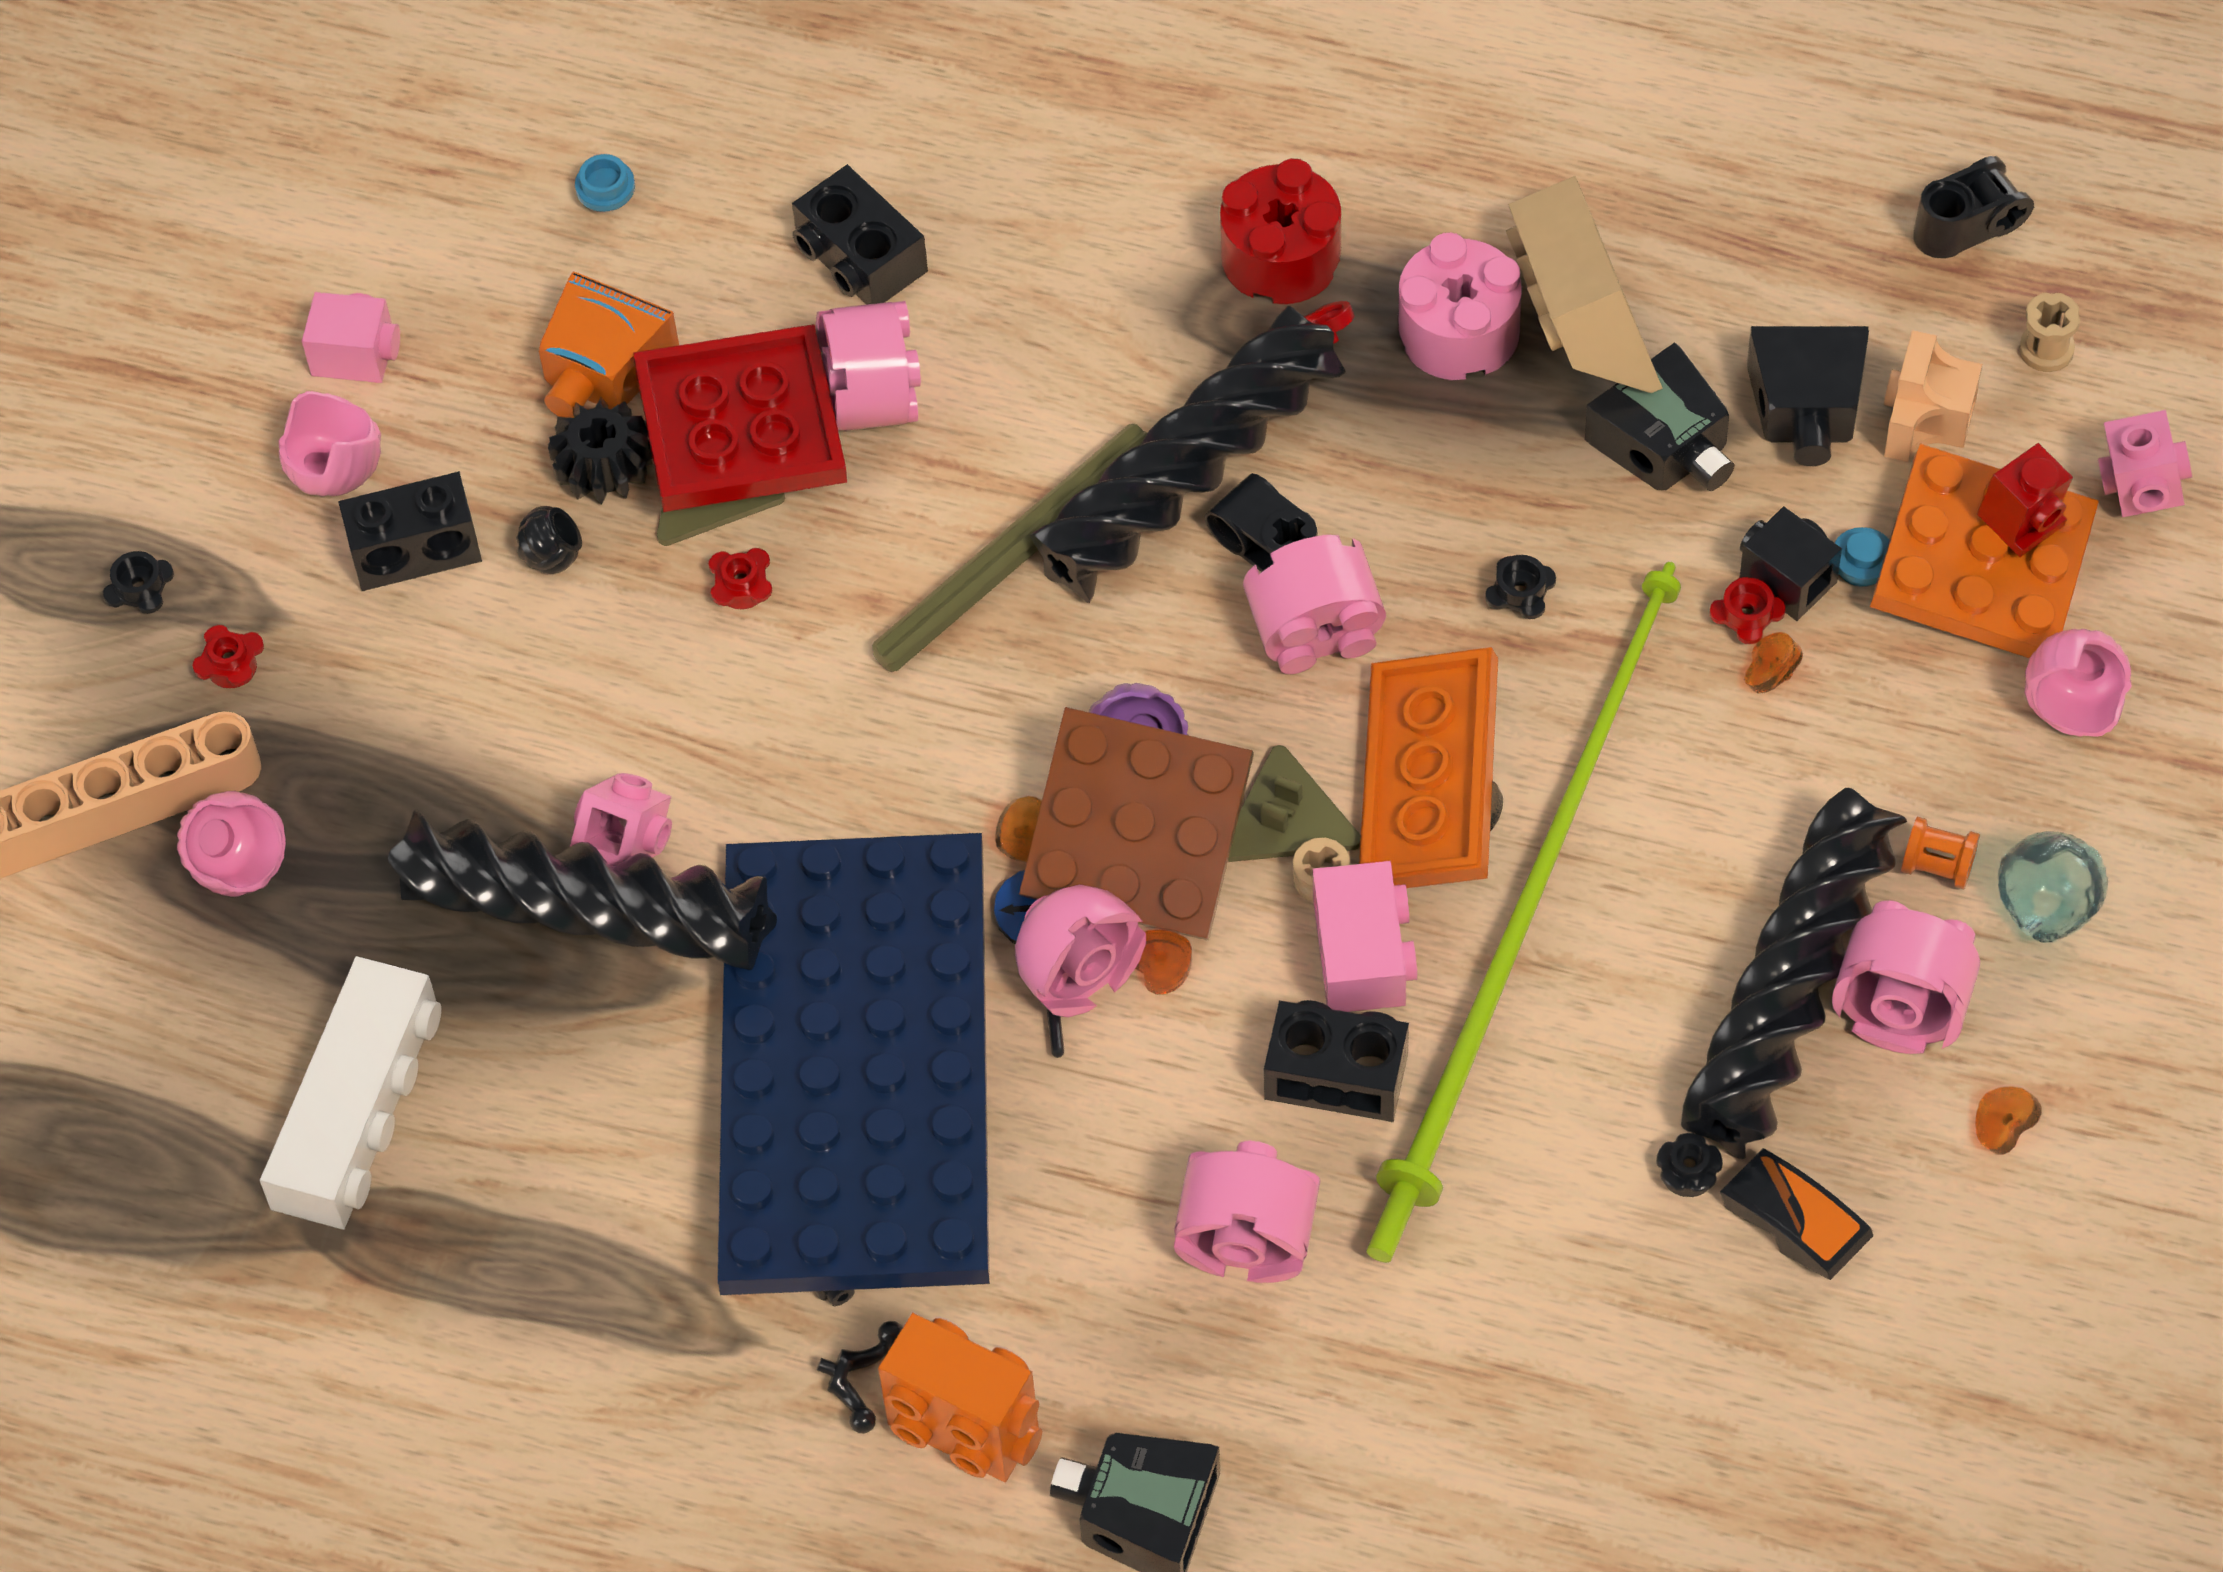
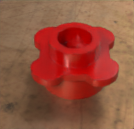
M752 548L747 553H734L731 555L725 551H720L710 558L708 563L709 570L715 574V585L711 588V597L716 604L740 610L749 609L760 602L766 601L771 596L773 591L772 584L766 579L765 570L770 565V557L765 550ZM743 573L746 575L745 578L735 579L737 574Z
M1749 577L1736 579L1726 588L1724 598L1713 601L1710 606L1712 621L1716 624H1725L1737 633L1738 640L1744 644L1758 643L1762 639L1763 630L1771 622L1781 621L1785 615L1784 602L1780 598L1774 597L1770 587L1761 580ZM1742 609H1752L1753 613L1745 614L1742 612Z
M216 625L209 628L204 634L206 645L202 655L195 658L192 664L196 676L203 680L210 678L214 684L223 688H237L247 684L253 678L257 669L255 656L261 654L264 650L262 637L256 632H248L244 635L229 632L224 625ZM227 652L234 653L231 657L223 658V655Z

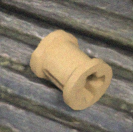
M2041 293L2032 298L2027 305L2025 314L2027 329L2021 336L2019 351L2021 358L2031 368L2042 372H2054L2068 366L2073 359L2075 349L2073 335L2079 329L2080 324L2079 306L2072 298L2062 293ZM2064 313L2063 324L2060 326L2062 314ZM2039 338L2038 350L2036 352L2037 340Z

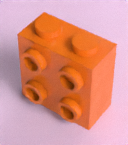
M912 1312L878 1367L888 1425H890L892 1432L898 1438L911 1446L925 1448L928 1444L950 1455L951 1461L958 1468L972 1476L984 1478L988 1474L1006 1483L1017 1463L1025 1466L1030 1462L1042 1438L1043 1431L1039 1428L1037 1416L1039 1401L1035 1399L1032 1371L1029 1370L1028 1365L1019 1356L1009 1350L996 1347L990 1351L970 1341L967 1334L955 1324L941 1318H935L931 1322Z

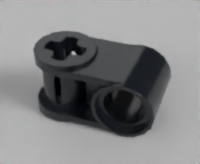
M1988 156L1973 163L1966 169L1943 179L1932 181L1924 188L1921 193L1913 239L1916 246L1926 255L1943 259L1954 257L1960 252L1993 237H2000L2016 230L2032 214L2034 201L2026 192H2018L2005 175L2006 165L1998 156Z
M1253 473L1242 480L1205 514L1206 524L1218 542L1233 554L1240 555L1251 565L1254 566L1256 564L1257 569L1261 572L1273 565L1270 553L1290 543L1318 536L1315 520L1308 513L1302 511L1281 495L1266 479Z

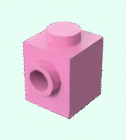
M314 293L302 338L311 376L382 383L387 362L397 358L400 346V328L398 324H392L386 299L374 298L363 293H353L350 295Z

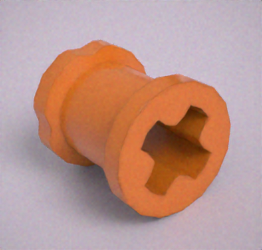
M1917 816L1908 840L1901 872L1910 875L1915 870L1951 879L1954 881L1956 888L1964 890L1973 866L1980 834L1970 831L1967 836H1962L1928 826L1927 819ZM1927 847L1953 854L1955 859L1929 852Z

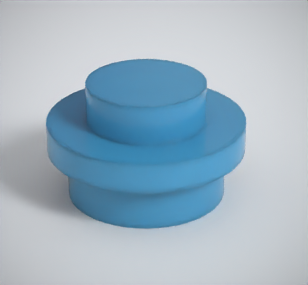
M600 154L589 158L583 163L575 179V189L579 201L584 206L595 211L605 212L618 209L631 199L635 191V181L631 169L621 159L609 154Z
M1865 527L1853 528L1842 533L1835 541V544L1842 548L1839 575L1846 582L1855 586L1865 587L1876 584L1889 538L1877 530Z

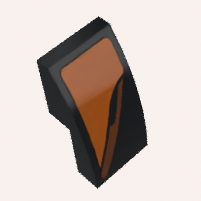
M1764 1148L1720 1191L1727 1210L1774 1235L1782 1254L1828 1280H1831L1874 1236L1871 1227L1835 1195L1801 1170Z

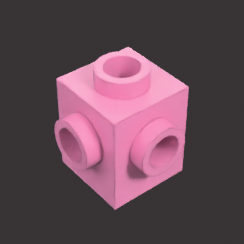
M2166 410L2104 422L2110 456L2098 458L2105 495L2118 494L2122 517L2185 505L2180 480L2192 478L2186 442L2173 443Z
M619 773L585 790L575 810L574 823L576 825L570 847L579 842L591 843L611 866L618 865L638 853L648 854L651 857L659 855L665 848L672 829L671 819L666 818L671 796L651 789L652 783L637 775Z

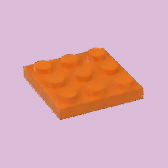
M1920 443L1912 463L1870 607L2030 658L2044 640L2064 629L2099 500L2067 490L2063 499V503L2066 505L2063 515L2067 518L2065 526L2019 557L1977 515L1991 478L2000 469Z

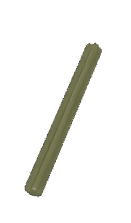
M1129 424L875 640L872 649L878 663L882 664L888 671L894 672L910 661L1038 551L1030 534L1042 526L1054 522L1062 508L1074 495L1086 487L1098 483L1107 467L1118 456L1130 448L1141 445L1147 432L1143 431L1137 424Z

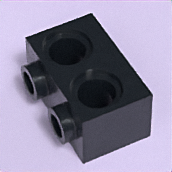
M848 164L792 203L795 222L793 238L796 245L808 259L814 261L818 258L831 271L834 281L847 296L853 297L857 295L866 305L885 303L928 272L924 235Z
M460 471L338 501L362 591L482 562Z
M1279 1000L1264 1065V1100L1394 1122L1408 1057L1409 1023L1396 1021L1392 1016L1381 1012L1370 1011L1355 1014L1332 1010L1329 1006L1312 1000H1304L1298 1003ZM1300 1045H1311L1318 1048L1319 1051L1311 1055H1300L1293 1052L1292 1049ZM1365 1056H1374L1382 1059L1384 1062L1380 1065L1369 1067L1361 1065L1356 1061Z

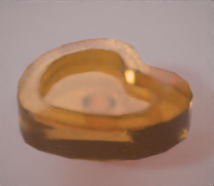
M1783 632L1772 633L1762 638L1752 650V663L1744 676L1746 685L1755 693L1760 694L1769 692L1784 681L1789 680L1803 659L1801 647L1788 634Z
M1034 796L1016 798L1001 813L996 826L995 842L1000 852L1007 857L1027 863L1042 803L1040 799Z
M1144 931L1146 933V945L1135 969L1143 973L1145 987L1149 992L1156 995H1165L1173 992L1185 982L1192 966V946L1190 941L1186 937L1172 931Z
M2000 1087L1987 1092L1980 1100L1976 1112L1975 1127L1981 1145L1996 1155H2004L2010 1152L2016 1146L2021 1133L2034 1127L2039 1121L2042 1114L2040 1102L2031 1093L2019 1087Z

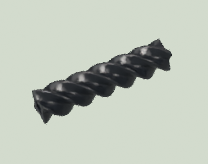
M1287 306L1276 317L1268 331L1246 342L1237 351L1226 369L1218 371L1205 379L1191 393L1183 407L1175 409L1162 417L1149 430L1141 445L1130 448L1118 456L1107 467L1098 483L1088 486L1074 495L1062 508L1054 522L1044 525L1030 534L1032 541L1043 557L1045 576L1052 582L1068 586L1085 602L1090 603L1095 593L1098 571L1126 569L1134 563L1138 555L1141 532L1165 531L1176 526L1181 516L1184 493H1204L1218 488L1223 480L1227 455L1256 453L1265 443L1269 417L1298 415L1305 409L1311 379L1337 378L1345 374L1346 371L1333 349L1334 332L1327 325L1308 321L1293 307Z
M1844 788L1834 795L1816 814L1808 828L1802 855L1794 863L1785 878L1780 893L1779 906L1770 915L1761 930L1756 945L1755 958L1746 967L1737 982L1732 998L1731 1011L1721 1021L1712 1037L1707 1053L1706 1065L1696 1075L1687 1091L1681 1119L1683 1129L1716 1141L1739 1159L1746 1158L1747 1143L1765 1139L1773 1135L1777 1130L1778 1121L1770 1094L1779 1088L1797 1081L1801 1076L1802 1067L1795 1049L1794 1040L1821 1028L1825 1023L1826 1015L1819 997L1818 987L1838 978L1846 953L1842 943V935L1853 929L1863 917L1872 913L1865 883L1872 878L1891 871L1895 867L1896 859L1889 842L1888 832L1906 823L1907 820L1904 816L1875 807L1852 788Z
M415 809L403 840L392 848L388 855L389 864L400 877L402 900L425 899L441 908L459 912L483 911L497 919L513 923L540 922L551 929L573 935L598 934L618 944L632 947L657 946L671 954L691 959L715 957L728 965L746 970L754 968L762 941L775 928L777 923V915L768 906L766 877L756 876L735 888L728 889L708 866L695 865L670 878L655 859L648 854L638 853L618 865L611 866L595 846L588 842H579L560 854L553 855L536 834L525 830L496 844L490 839L479 823L469 819L461 821L448 830L439 833L418 809Z

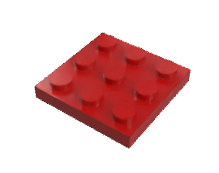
M815 324L633 353L663 512L847 483L846 464Z

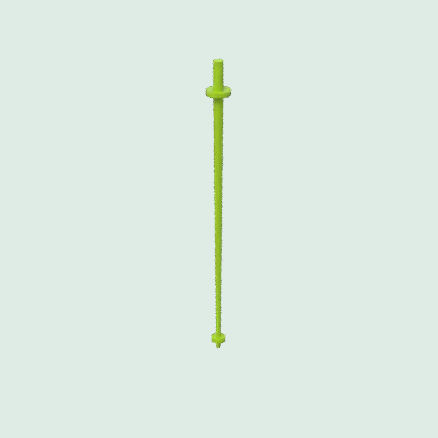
M1673 562L1665 563L1662 571H1650L1645 576L1642 590L1650 599L1406 1159L1385 1160L1376 1175L1377 1183L1390 1196L1366 1250L1367 1254L1377 1261L1391 1262L1414 1206H1433L1441 1196L1443 1185L1438 1177L1429 1171L1661 603L1675 602L1680 593L1681 584L1673 576L1676 569Z

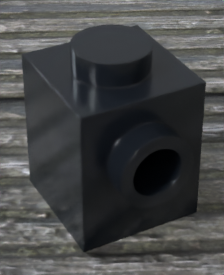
M1784 506L1767 523L1763 520L1756 522L1741 541L1740 551H1742L1739 578H1755L1766 583L1772 590L1774 597H1778L1784 602L1785 613L1796 621L1813 607L1838 581L1842 548L1827 538L1825 532L1818 524L1807 518L1801 519Z

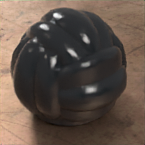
M540 506L531 510L522 519L516 537L519 545L517 547L519 557L530 568L545 574H557L565 571L576 560L578 552L582 547V537L574 520L564 510L551 506Z

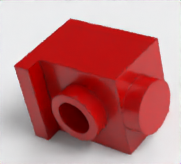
M2037 443L1993 474L1977 515L2021 557L2065 526L2067 518L2063 515L2066 509L2063 499L2073 476Z

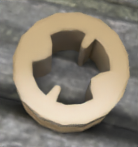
M1325 837L1313 838L1304 842L1295 852L1293 857L1294 886L1298 893L1308 901L1313 902L1311 867L1320 868L1325 862L1332 864L1333 867L1350 865V855L1345 847L1336 840Z

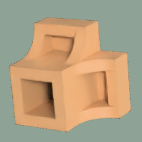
M1912 330L1902 370L1892 369L1886 390L1884 406L1893 407L1889 421L1884 457L1909 462L1910 457L1918 449L1920 443L1924 445L1940 443L1964 448L1977 399L1983 364L1962 360L1948 354L1938 344L1937 335Z

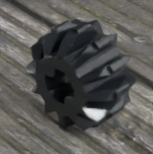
M600 396L595 408L588 410L576 402L573 410L574 418L557 417L556 435L549 437L548 451L550 459L554 462L552 466L556 479L560 482V485H570V490L574 493L577 500L591 491L594 492L595 498L601 505L608 492L616 491L627 499L628 491L630 490L629 483L645 484L648 474L646 466L653 463L645 420H643L642 415L633 416L632 410L625 401L609 409L608 404Z

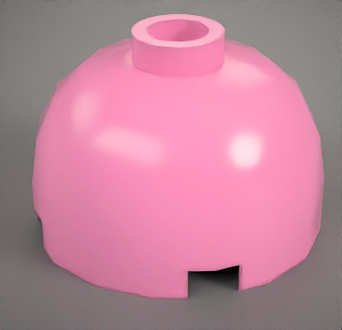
M1079 884L1057 890L1048 896H1043L1036 900L1027 910L1017 937L1015 958L1019 975L1035 997L1053 1015L1069 1018L1087 1013L1097 1006L1088 999L1089 996L1107 983L1116 992L1127 981L1138 965L1146 945V933L1138 926V922H1142V920L1121 899L1107 890Z

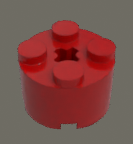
M1291 158L1284 160L1280 164L1267 165L1251 170L1225 187L1220 209L1221 257L1224 272L1232 285L1249 297L1254 298V293L1272 297L1273 304L1284 305L1308 300L1325 290L1334 278V271L1341 257V204L1337 193L1328 181L1312 171L1311 166L1307 162Z

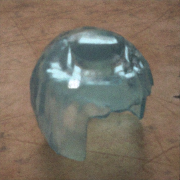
M2055 831L2036 832L2022 839L2009 849L2000 861L1998 870L2000 898L2017 927L2027 936H2031L2041 943H2054L2082 929L2098 913L2107 896L2108 877L2101 854L2084 840L2071 834Z

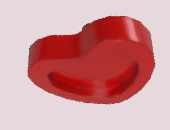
M1339 301L1324 305L1315 312L1305 316V318L1312 323L1330 327L1334 332V343H1337L1339 338L1336 332L1352 322L1354 312L1350 302Z

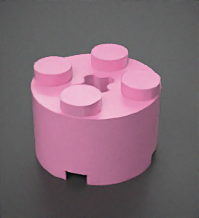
M1443 233L1436 236L1429 246L1416 253L1406 264L1399 281V333L1405 345V352L1411 362L1424 372L1447 380H1465L1466 373L1485 369L1486 375L1502 367L1513 355L1520 334L1522 286L1520 268L1516 261L1487 243L1463 239L1455 233Z
M885 302L818 311L816 315V333L820 351L822 352L823 365L838 431L917 422L918 406L914 387L920 386L921 375L917 351H906L903 339L910 336L909 314L906 302Z
M1320 535L1302 539L1270 553L1273 565L1260 574L1255 564L1245 575L1243 587L1265 652L1270 659L1278 662L1282 673H1301L1311 668L1316 663V658L1340 652L1343 658H1356L1365 655L1375 648L1377 643L1374 634L1384 624L1386 611L1364 549L1359 541L1352 538L1351 547L1343 546L1339 535Z
M1887 900L1876 903L1872 913L1863 917L1852 931L1832 994V1005L1835 1012L1840 1018L1843 1009L1854 1021L1852 1032L1861 1039L1893 1052L1905 1054L1924 1053L1927 1044L1943 1040L1942 1049L1952 1045L1961 1033L1980 969L1979 954L1974 946L1975 933L1973 929L1959 920H1942L1927 913L1909 910L1906 906L1896 901Z
M1258 1141L1240 1142L1237 1146V1151L1211 1153L1199 1151L1191 1153L1188 1158L1174 1229L1175 1252L1188 1264L1204 1272L1224 1277L1226 1265L1249 1269L1247 1281L1256 1283L1281 1282L1298 1276L1302 1271L1303 1262L1308 1252L1320 1178L1310 1171L1299 1169L1289 1163L1276 1159L1277 1150L1266 1143Z

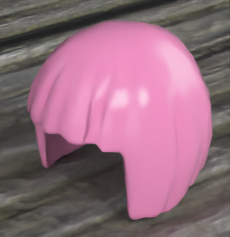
M313 391L298 394L291 402L285 424V432L279 439V458L282 469L292 483L306 494L322 497L347 494L362 486L375 471L381 454V432L377 424L364 409L341 397Z
M2087 629L2061 631L2044 640L2030 657L2025 670L2024 693L2033 711L2056 730L2080 737L2102 736L2107 732H2111L2119 722L2125 703V695L2132 686L2130 680L2131 666L2121 646L2111 636L2106 635L2102 631H2090Z
M238 791L212 794L205 800H200L193 804V809L188 810V814L181 819V827L177 833L179 839L177 851L180 855L181 863L190 872L193 879L213 893L231 897L252 893L267 886L270 879L278 873L284 859L286 846L284 825L277 811L266 803H262L259 798Z

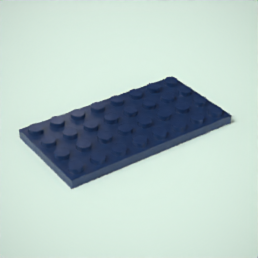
M982 833L726 844L725 886L728 889H732L750 878L756 876L766 877L768 906L777 915V923L775 928L762 941L752 970L737 968L724 963L718 1286L720 1295L990 1284Z

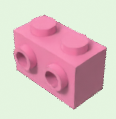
M1391 861L1313 869V904L1327 1006L1332 1010L1344 1012L1406 1006V981L1417 980V963L1414 942L1401 941L1399 924L1409 923L1408 896L1406 885L1394 886Z

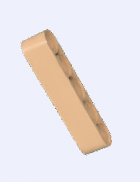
M226 711L213 713L1 790L0 879L193 809V804L200 800H205L212 794L226 791L239 792L251 786L259 777L261 761L249 724L236 713ZM237 749L230 754L219 755L226 750ZM176 771L170 776L159 777L165 772ZM115 792V794L109 798L99 799L105 794ZM55 814L54 817L46 821L39 822L41 818L47 815Z

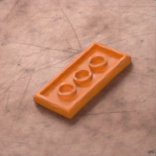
M1492 647L1371 663L1359 864L1391 861L1394 886L1406 885V888L1488 879L1498 657Z

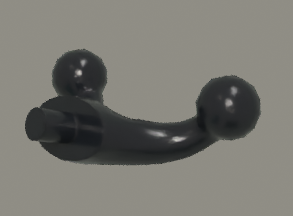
M887 1321L879 1327L878 1338L880 1342L876 1346L862 1351L841 1349L836 1363L821 1358L817 1366V1371L831 1376L827 1391L833 1393L852 1411L850 1425L857 1433L865 1434L873 1430L876 1424V1416L872 1410L866 1407L855 1388L848 1381V1372L870 1366L886 1356L902 1330L901 1324L896 1321Z

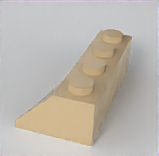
M1576 176L1508 204L1516 226L1506 230V233L1517 257V263L1527 284L1529 295L1551 350L1554 351L1564 347L1571 366L1575 370L1649 393L1663 389Z

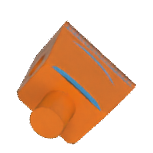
M573 271L568 278L540 342L539 355L544 378L553 386L544 399L546 406L559 417L574 418L573 410L576 402L583 407L587 401L597 404L601 396L608 404L609 409L624 401L628 404L639 393L633 353L679 345L674 312Z

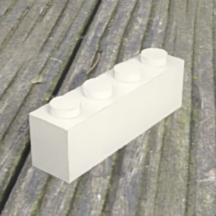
M358 956L355 957L260 1179L271 1210L344 1230L353 1208L360 1209L364 1205L371 1185V1173L369 1170L377 1151L384 1152L390 1144L395 1126L393 1112L400 1095H409L415 1084L418 1072V1060L416 1058L424 1039L431 1040L439 1026L441 1004L436 1001L429 975Z

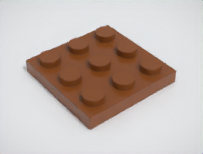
M1065 707L1019 895L1038 900L1057 890L1079 884L1107 890L1121 899L1139 916L1142 922H1138V924L1209 941L1254 756L1253 750Z

